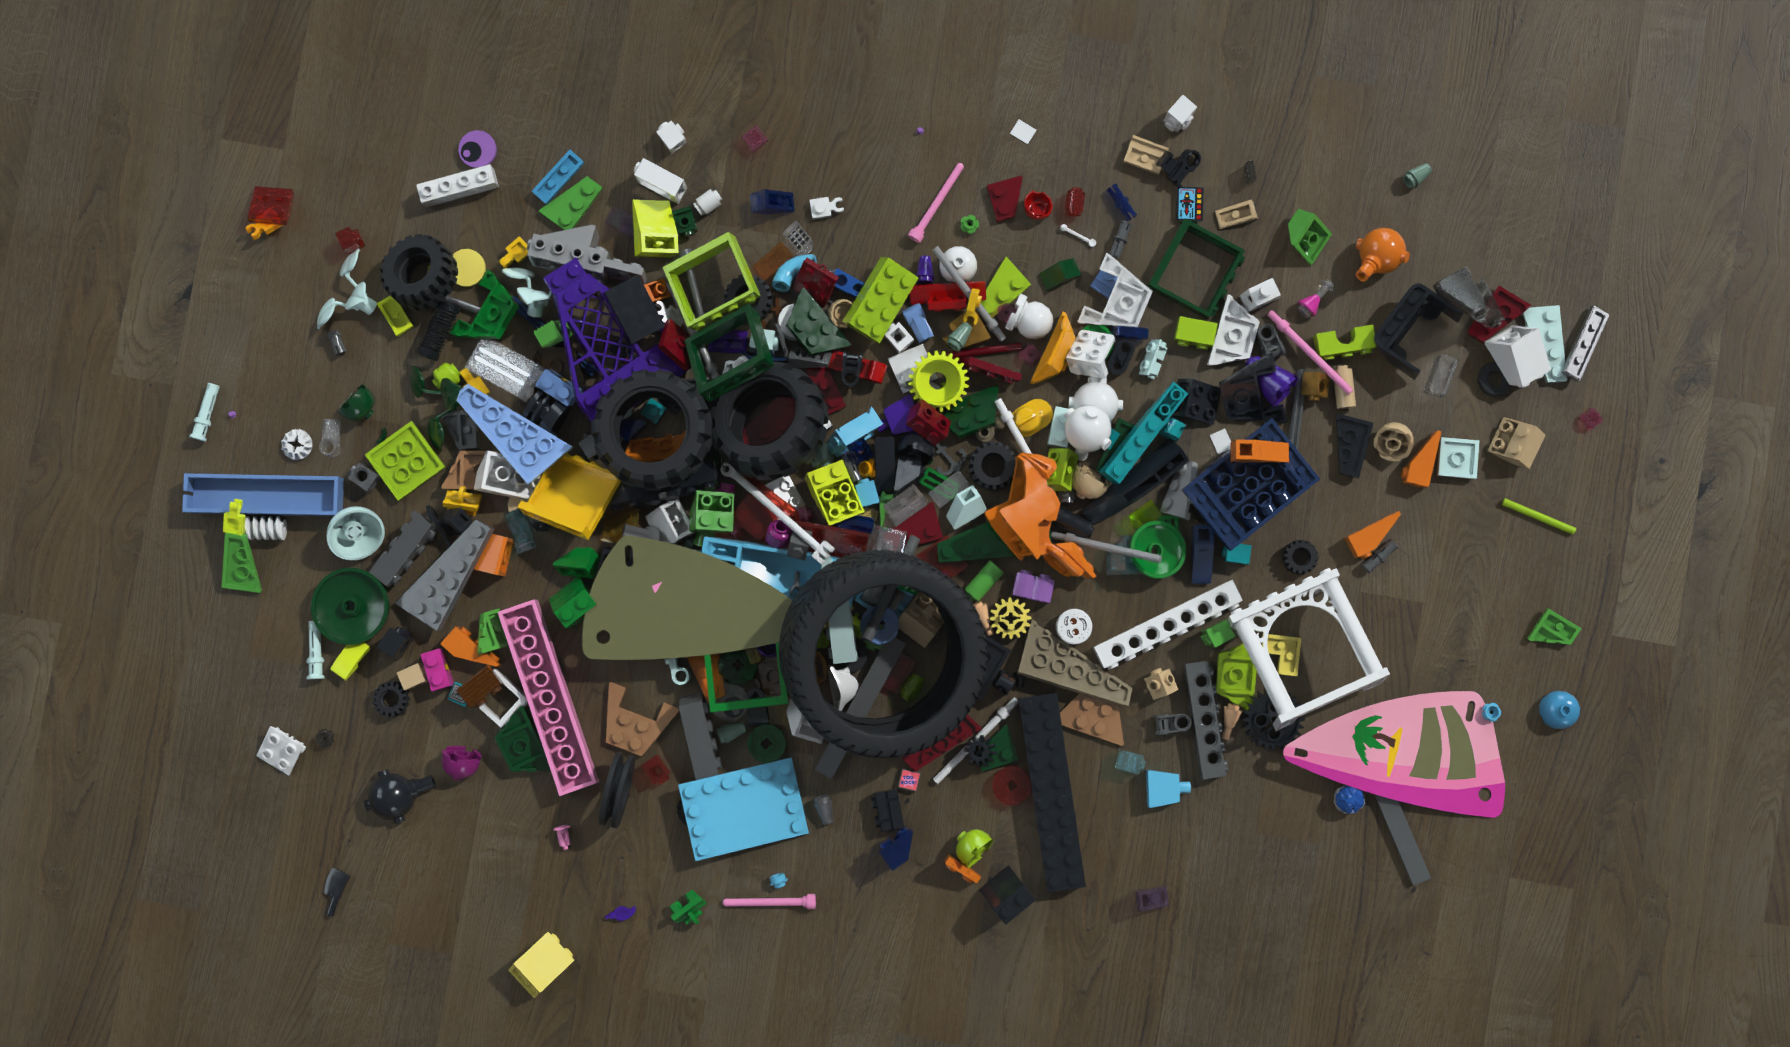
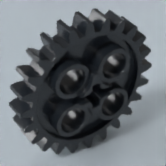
M1264 688L1263 695L1257 691L1258 697L1251 696L1253 702L1245 703L1249 709L1242 710L1247 714V716L1241 717L1243 721L1247 722L1242 727L1248 729L1245 734L1247 736L1252 735L1249 740L1251 742L1256 741L1255 745L1258 747L1262 745L1267 750L1270 745V749L1274 751L1277 745L1282 750V744L1287 745L1289 740H1295L1294 735H1301L1297 730L1298 728H1304L1300 722L1305 721V719L1301 716L1298 717L1293 724L1277 730L1276 734L1270 737L1269 732L1274 728V722H1272L1271 717L1274 716L1276 719L1278 714L1275 709L1270 710L1272 701ZM1295 696L1290 698L1295 708L1302 705L1296 702L1297 698ZM1263 715V721L1256 723L1257 716Z

